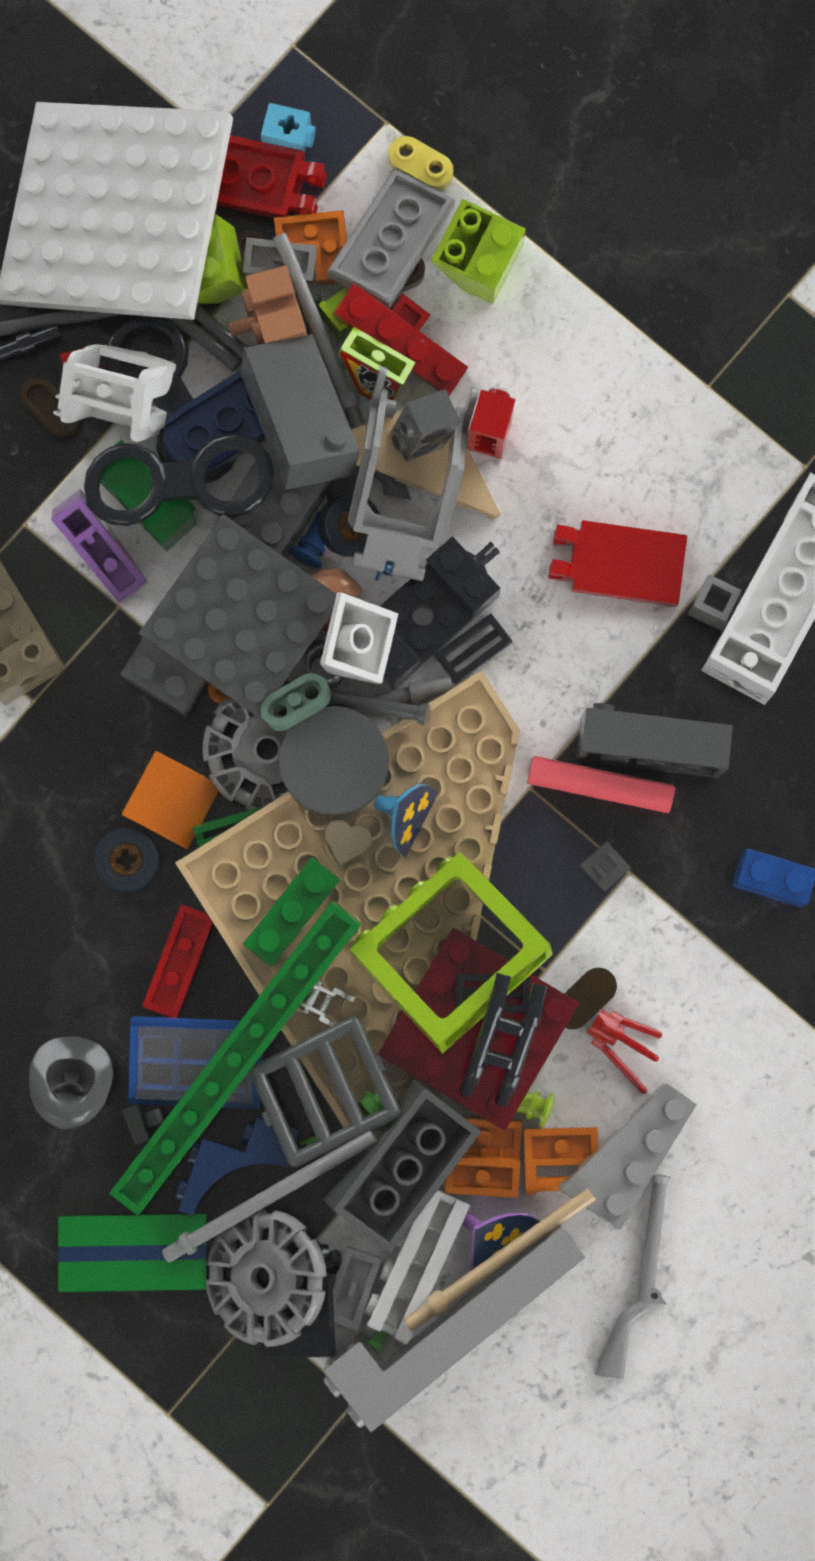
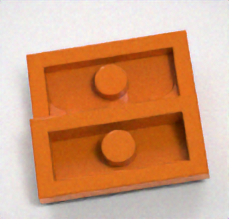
M155 751L121 815L189 850L196 837L193 826L204 822L219 791L210 779Z
M461 1115L477 1127L481 1133L446 1178L444 1193L518 1198L522 1119H512L507 1129L503 1131L480 1116Z

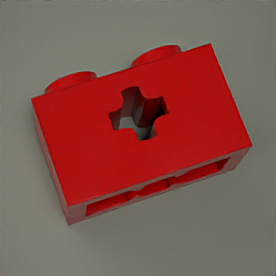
M495 388L489 389V391L481 389L469 429L468 449L470 451L499 459L502 458L516 399L511 398L510 394L506 391Z

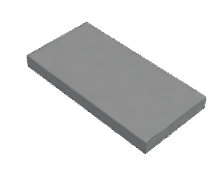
M394 168L328 269L327 277L347 288H350L353 283L390 309L454 207L455 199Z

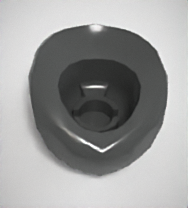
M78 1036L54 1038L45 1042L37 1049L29 1068L30 1097L35 1110L46 1122L64 1130L83 1126L97 1116L106 1102L113 1079L112 1062L108 1052L100 1044Z

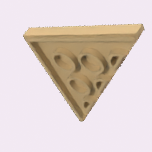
M402 410L394 413L393 419L384 417L381 445L375 470L396 478L395 481L419 491L423 489L441 497L446 476L450 439L444 448L406 462L402 452H398L395 449L391 439V430ZM367 424L351 430L359 449L356 463L358 466H360ZM466 445L464 472L456 505L466 510L470 508L487 515V518L495 520L501 514Z

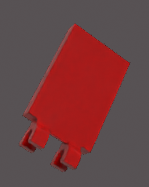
M230 135L216 206L271 218L289 216L290 211L297 215L317 213L319 207L315 204V196L301 194L304 181L312 186L324 188L327 179V173L324 172L325 166L318 162L304 161L305 154L303 150Z
M586 520L581 521L580 530L557 524L554 531L553 545L572 546L571 563L552 559L548 579L573 582L572 592L677 607L680 599L687 535Z

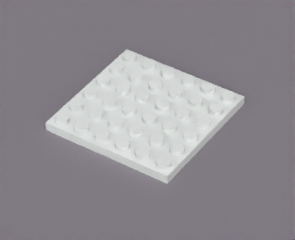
M36 102L0 275V304L194 320L233 117L229 111Z

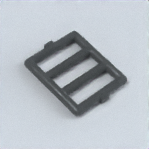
M351 1016L255 1064L250 1070V1076L266 1111L262 1113L267 1127H273L287 1162L293 1168L310 1162L369 1130L373 1131L399 1118L401 1115L399 1104L384 1071L388 1070L382 1056L376 1055L362 1021L357 1016ZM350 1033L383 1105V1109L365 1118L332 1046V1042ZM316 1050L320 1053L351 1124L332 1134L299 1061L300 1058ZM284 1066L288 1070L318 1140L300 1150L296 1145L267 1077L268 1074Z

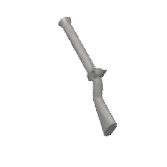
M654 1174L652 1177L653 1183L641 1278L635 1279L632 1283L633 1290L639 1293L638 1301L617 1318L595 1375L623 1379L630 1325L646 1314L651 1308L652 1303L666 1304L661 1292L654 1286L666 1189L671 1176Z

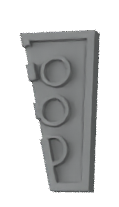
M662 1084L630 1115V1119L619 1130H615L606 1139V1142L593 1155H589L579 1165L580 1168L568 1179H565L557 1189L574 1198L588 1188L596 1201L587 1206L586 1209L615 1229L621 1230L697 1104L669 1084Z

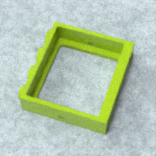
M461 852L453 858L450 856L444 859L437 866L436 873L426 882H418L410 890L409 897L399 906L393 905L387 909L381 917V922L372 930L367 929L360 933L353 942L354 946L350 948L355 960L442 1054L485 1016L497 973L448 1017L439 1018L378 953V948L456 879H460L523 944L522 950L497 972L511 976L507 995L553 955L550 943Z

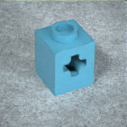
M269 103L261 132V141L303 150L305 153L306 147L312 148L316 127L311 126L310 112Z

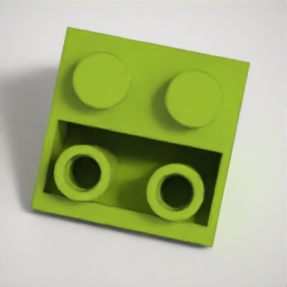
M462 199L431 259V263L462 290L493 304L524 245L526 229Z
M216 214L214 215L197 304L220 303L241 295L242 290L248 289L246 278L243 276V263L235 228Z

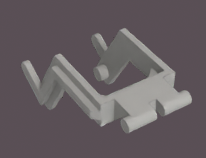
M380 366L370 401L363 453L347 518L353 531L367 534L363 553H354L352 566L383 572L386 560L394 562L392 575L423 581L425 567L418 566L422 548L427 547L438 550L447 541L464 472L468 427L477 402L479 389L471 387L465 408L459 406L456 408L460 423L450 437L446 476L436 517L423 525L374 514L369 506L368 497L379 455L384 417L393 419L397 401L387 399L388 390L383 389L387 367Z

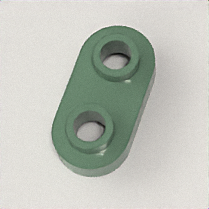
M315 673L302 675L271 693L263 700L261 705L262 718L268 727L273 730L284 731L290 729L324 709L330 701L331 690L321 675ZM311 692H319L315 699H307ZM287 710V714L284 717H276L279 711Z

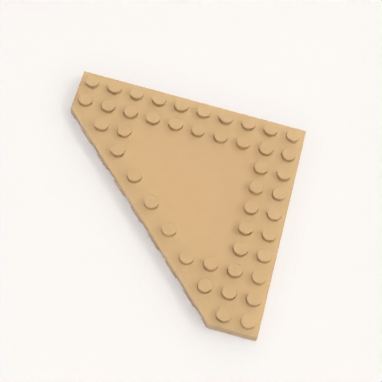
M482 670L428 703L430 705V716L426 726L418 725L416 720L405 718L382 732L389 754L388 773L379 794L364 808L344 815H320L302 807L287 792L175 863L259 996L332 901H335L362 922V925L319 981L323 982L321 987L331 992L333 988H337L355 998L351 1002L335 994L324 1012L325 1018L337 1024L351 1016L359 1017L376 1055L403 1011L355 960L350 951V948L354 946V940L367 929L372 930L378 925L387 909L393 905L399 906L409 897L410 890L418 882H426L436 873L437 866L447 857L451 856L453 858L461 852L488 881L490 878L494 849L498 840L503 816L502 811L510 783L520 729ZM426 784L434 788L438 795L405 858L397 852L393 845L391 835L392 816L375 809L374 802L379 795L384 797L391 795L398 799L415 785ZM343 820L351 827L358 825L367 828L372 836V843L369 849L339 866L325 842L324 830L326 826L332 821ZM313 857L337 876L340 881L275 964L270 967L246 948L243 943L309 859ZM456 879L378 948L377 951L415 992L453 927L476 941L483 902L460 879ZM320 991L312 1007L320 1010L327 994ZM309 994L307 995V997L304 999V1001H303L302 1003H305V1002H306V1000H307ZM299 1006L281 1031L290 1045L293 1046L330 1026L318 1021L320 1015L311 1011L305 1014L302 1012L304 1008ZM351 1033L332 1042V1046L357 1102L364 1097L366 1091L371 1092L373 1095L376 1094L375 1087ZM316 1050L300 1058L303 1066L342 1127L345 1128L351 1125L319 1051ZM384 1059L388 1068L384 1073L396 1100L401 1097L413 1079L442 1100L444 1094Z

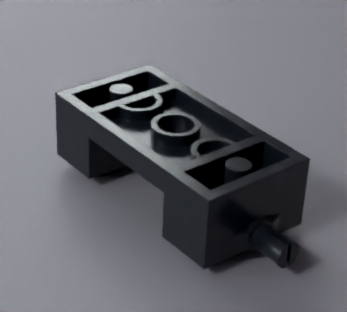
M451 536L445 544L441 545L438 550L426 559L423 581L410 579L379 606L398 613L383 680L393 690L398 688L499 598L501 588L488 575L485 568L486 564L500 554V551L497 547L494 548L492 542H489L481 551L474 555L466 551ZM418 608L429 609L433 614V620L425 626L416 624L412 618L415 610Z

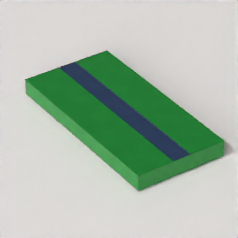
M195 1213L194 1215L59 1216L58 1292L207 1290V1241L197 1246L195 1253L191 1255L185 1253L170 1263L165 1260L162 1254V1249L178 1241L179 1235L184 1232L190 1234L207 1224V1213Z

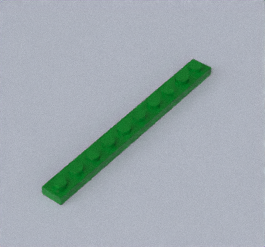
M335 901L328 905L110 1191V1195L137 1216L142 1213L356 933L362 922Z

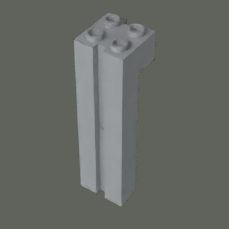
M559 1226L489 1276L452 1306L450 1310L410 1340L408 1345L405 1344L386 1361H383L373 1347L364 1341L365 1337L362 1333L358 1334L337 1351L336 1356L326 1360V1366L324 1367L325 1378L323 1381L336 1398L342 1394L348 1402L349 1408L346 1411L359 1428L365 1425L372 1432L585 1259V1256L563 1228Z

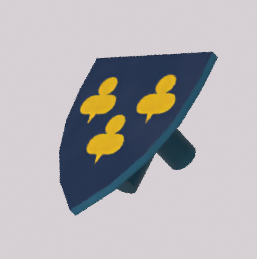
M426 784L415 785L398 799L391 795L387 797L379 795L374 802L375 809L392 816L391 835L393 845L397 852L405 858L438 795L434 788Z

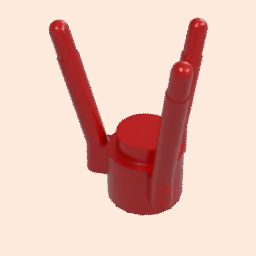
M602 1009L587 1031V1034L594 1038L591 1044L600 1049L642 1094H646L647 1088L606 1043L614 1046L616 1041L620 1040L643 1056L658 1062L659 1056L622 1033L625 1028L621 1025L656 1038H661L662 1032L625 1018L614 1010L608 1013Z

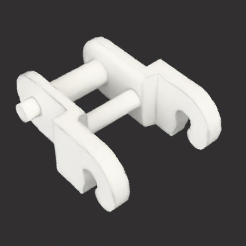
M318 981L311 990L306 1002L301 1003L300 1006L304 1008L303 1013L308 1014L309 1011L320 1015L318 1021L331 1027L336 1023L326 1019L324 1013L331 998L335 994L351 1002L355 998L337 988H333L331 992L321 987L323 982ZM321 991L327 994L320 1010H317L312 1006Z

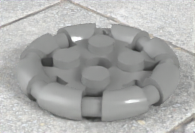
M227 697L213 712L216 716L212 724L206 726L204 732L202 753L203 760L208 762L211 774L208 776L216 789L231 803L235 800L246 806L245 810L261 808L260 806L265 807L285 794L275 795L272 785L283 782L279 767V753L282 741L289 729L284 731L271 729L265 723L262 715L260 718L255 715L250 717L248 710ZM278 713L276 715L277 718L284 717ZM229 721L239 726L233 738L223 733ZM269 738L277 743L278 753L274 758L264 759L258 754L257 746L262 739ZM232 753L236 766L225 769L221 756ZM244 778L257 784L253 793L240 787Z
M265 1209L259 1210L218 1234L208 1254L206 1265H209V1279L206 1280V1289L210 1305L215 1315L222 1317L225 1322L224 1327L232 1335L252 1345L261 1342L266 1347H274L293 1341L302 1334L301 1329L304 1326H311L324 1302L326 1291L322 1290L323 1277L327 1276L321 1248L316 1239L311 1240L306 1234L307 1227L287 1213L278 1210L273 1211V1213H267ZM265 1228H269V1239H263V1230ZM238 1239H240V1241L243 1244V1246H241L239 1249H237L236 1242ZM292 1242L299 1248V1251L294 1255L287 1248ZM224 1267H232L231 1281L224 1279ZM260 1268L266 1269L269 1273L270 1281L266 1288L261 1287L257 1280ZM303 1276H308L307 1289H300L304 1282ZM234 1302L240 1308L237 1312L232 1307ZM288 1307L295 1314L292 1318L287 1317L284 1313V1310ZM258 1315L264 1316V1327H261L258 1323Z

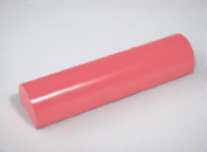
M538 756L532 757L527 784L668 814L676 789L672 784Z

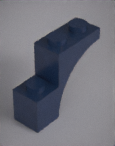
M257 1117L255 1124L248 1122L241 1142L247 1145L246 1151L209 1138L202 1139L201 1145L195 1143L188 1160V1165L193 1166L189 1180L182 1179L175 1200L181 1202L178 1211L194 1215L210 1187L230 1171L253 1164H274L288 1167L289 1164L273 1127H267L262 1117ZM289 1127L297 1143L301 1130Z

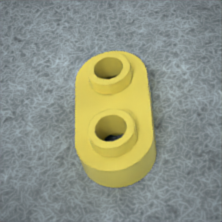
M409 136L399 137L390 145L389 163L392 169L396 168L438 191L445 190L451 184L453 165L445 155ZM403 149H409L412 154L405 157L400 152ZM439 166L442 171L434 174L430 171V168Z

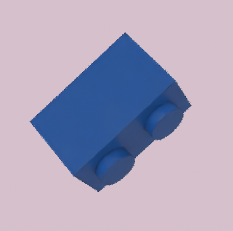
M747 848L740 853L731 887L801 908L809 903L815 882V869Z

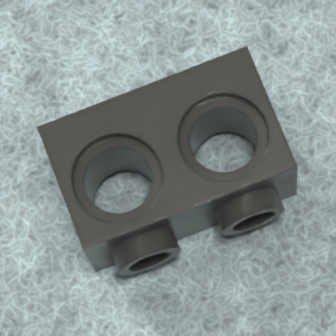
M446 389L406 403L391 430L393 445L398 452H402L406 462L444 448L459 425L460 419Z

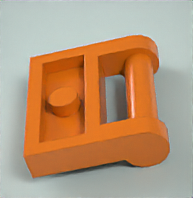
M598 1127L523 1128L525 1196L536 1195L537 1192L560 1191L557 1187L570 1176L536 1177V1166L580 1165L589 1155H593L598 1150Z

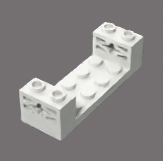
M812 473L809 474L784 518V522L701 670L764 705L776 692L815 619V475Z

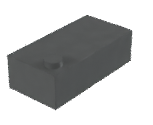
M313 335L245 347L241 376L285 490L353 476L359 449Z
M594 703L593 708L586 707L581 717L576 761L719 778L729 769L733 725L614 711V705L605 703Z
M414 1079L397 1100L401 1109L400 1117L374 1131L378 1142L359 1152L323 1199L332 1210L390 1253L481 1133L477 1127Z

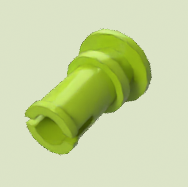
M535 1091L534 1094L527 1092L517 1112L525 1114L528 1120H532L533 1117L539 1119L538 1127L543 1128L550 1118L553 1109L554 1094L550 1093L548 1098L545 1099L540 1097L541 1093Z

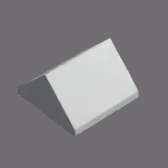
M337 592L320 662L321 666L329 674L382 684L398 613L342 592Z

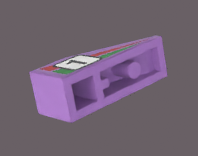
M81 489L52 510L51 520L118 603L147 582L109 524L97 517L89 507L85 493Z

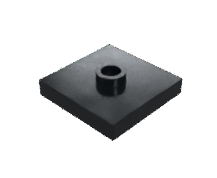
M323 1279L322 1290H325L326 1294L322 1308L311 1326H304L301 1329L302 1334L286 1344L266 1347L262 1343L263 1358L336 1356L332 1279ZM304 1280L300 1289H307V1280ZM261 1281L259 1284L261 1287L266 1288L269 1281ZM290 1307L284 1310V1313L289 1318L295 1315ZM261 1316V1327H264V1316Z

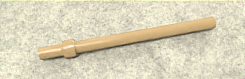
M586 1188L441 1292L438 1289L426 1298L428 1302L404 1318L407 1326L411 1331H414L436 1314L438 1317L451 1309V1303L596 1201L593 1194Z

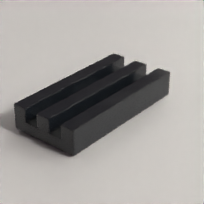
M490 613L434 654V658L441 664L443 670L456 685L512 644L513 641L492 613ZM487 626H492L494 630L453 660L448 662L445 658ZM497 636L502 639L459 672L454 670L455 667Z
M456 973L455 1009L463 1003V997H470L478 990L463 989L464 982L485 983L493 975ZM530 976L521 983L522 991L513 990L507 995V998L522 999V1005H505L503 1013L524 1014L530 997Z

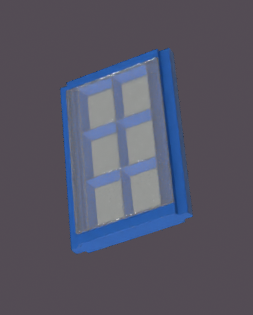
M132 1016L130 1025L129 1104L176 1106L240 1021ZM263 1054L255 1064L263 1061ZM250 1071L222 1108L261 1109V1099L250 1076Z

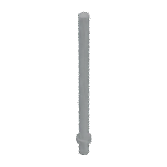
M371 1130L363 1133L192 1233L184 1232L179 1235L178 1241L162 1249L165 1260L170 1263L185 1253L188 1255L195 1253L197 1246L377 1143L378 1139L375 1133Z

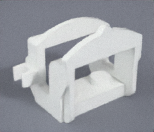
M100 344L73 351L69 355L68 361L63 364L60 394L55 396L59 398V410L53 413L60 416L61 421L64 423H72L91 416L131 427V440L136 442L160 434V430L165 428L167 412L152 406V400L167 394L171 386L176 364L150 355L147 352ZM101 355L148 367V369H144L140 373L139 378H134L99 369L98 366Z

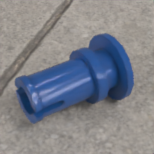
M321 511L316 513V517L307 534L299 539L298 545L300 547H291L289 550L290 555L294 559L314 569L321 568L322 561L318 556H323L326 551L318 532V518Z

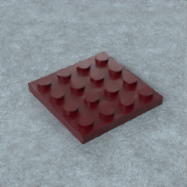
M453 927L416 988L415 993L439 1018H446L455 1010L456 973L494 975L509 960ZM530 975V993L533 983L544 985L548 988L538 1027H536L518 1087L507 1106H500L495 1102L505 1069L485 1064L483 1074L473 1095L466 1097L459 1092L484 1017L442 1054L411 1019L402 1012L377 1055L382 1056L387 1061L505 1131L578 1007L579 1002L536 976ZM464 982L463 989H479L484 983ZM522 984L517 986L514 991H522ZM463 997V1002L469 997ZM507 998L505 1005H522V999ZM502 1013V1017L523 1021V1013ZM495 1031L490 1050L511 1055L517 1036Z

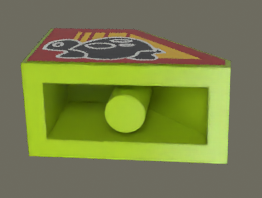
M353 327L338 352L357 393L370 401L380 366L387 367L383 389L388 390L387 399L395 400L415 365L414 361Z

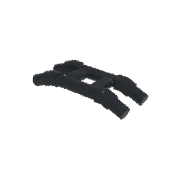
M497 973L484 1020L459 1092L466 1097L473 1095L483 1074L485 1064L505 1069L495 1102L500 1106H507L518 1087L521 1072L536 1027H538L548 987L533 983L522 1022L502 1017L511 976ZM495 1031L517 1036L511 1055L490 1050Z

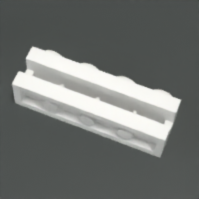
M439 1189L397 1244L401 1248L395 1261L388 1258L379 1278L385 1281L380 1295L372 1293L364 1311V1314L370 1316L367 1326L379 1332L383 1330L393 1335L394 1339L408 1345L414 1331L410 1330L404 1318L427 1302L426 1298L430 1296L469 1210V1203L444 1193Z

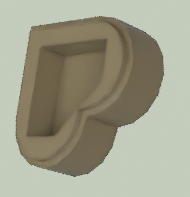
M343 820L332 821L324 830L325 842L339 866L364 853L372 843V836L367 828L358 825L351 827Z

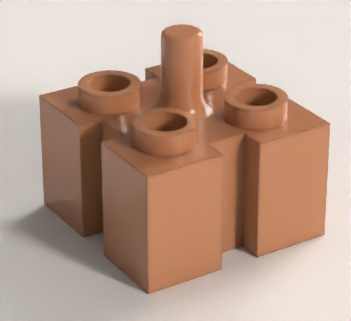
M287 265L245 276L248 289L242 290V295L248 317L229 322L232 336L253 331L255 343L260 345L307 335Z

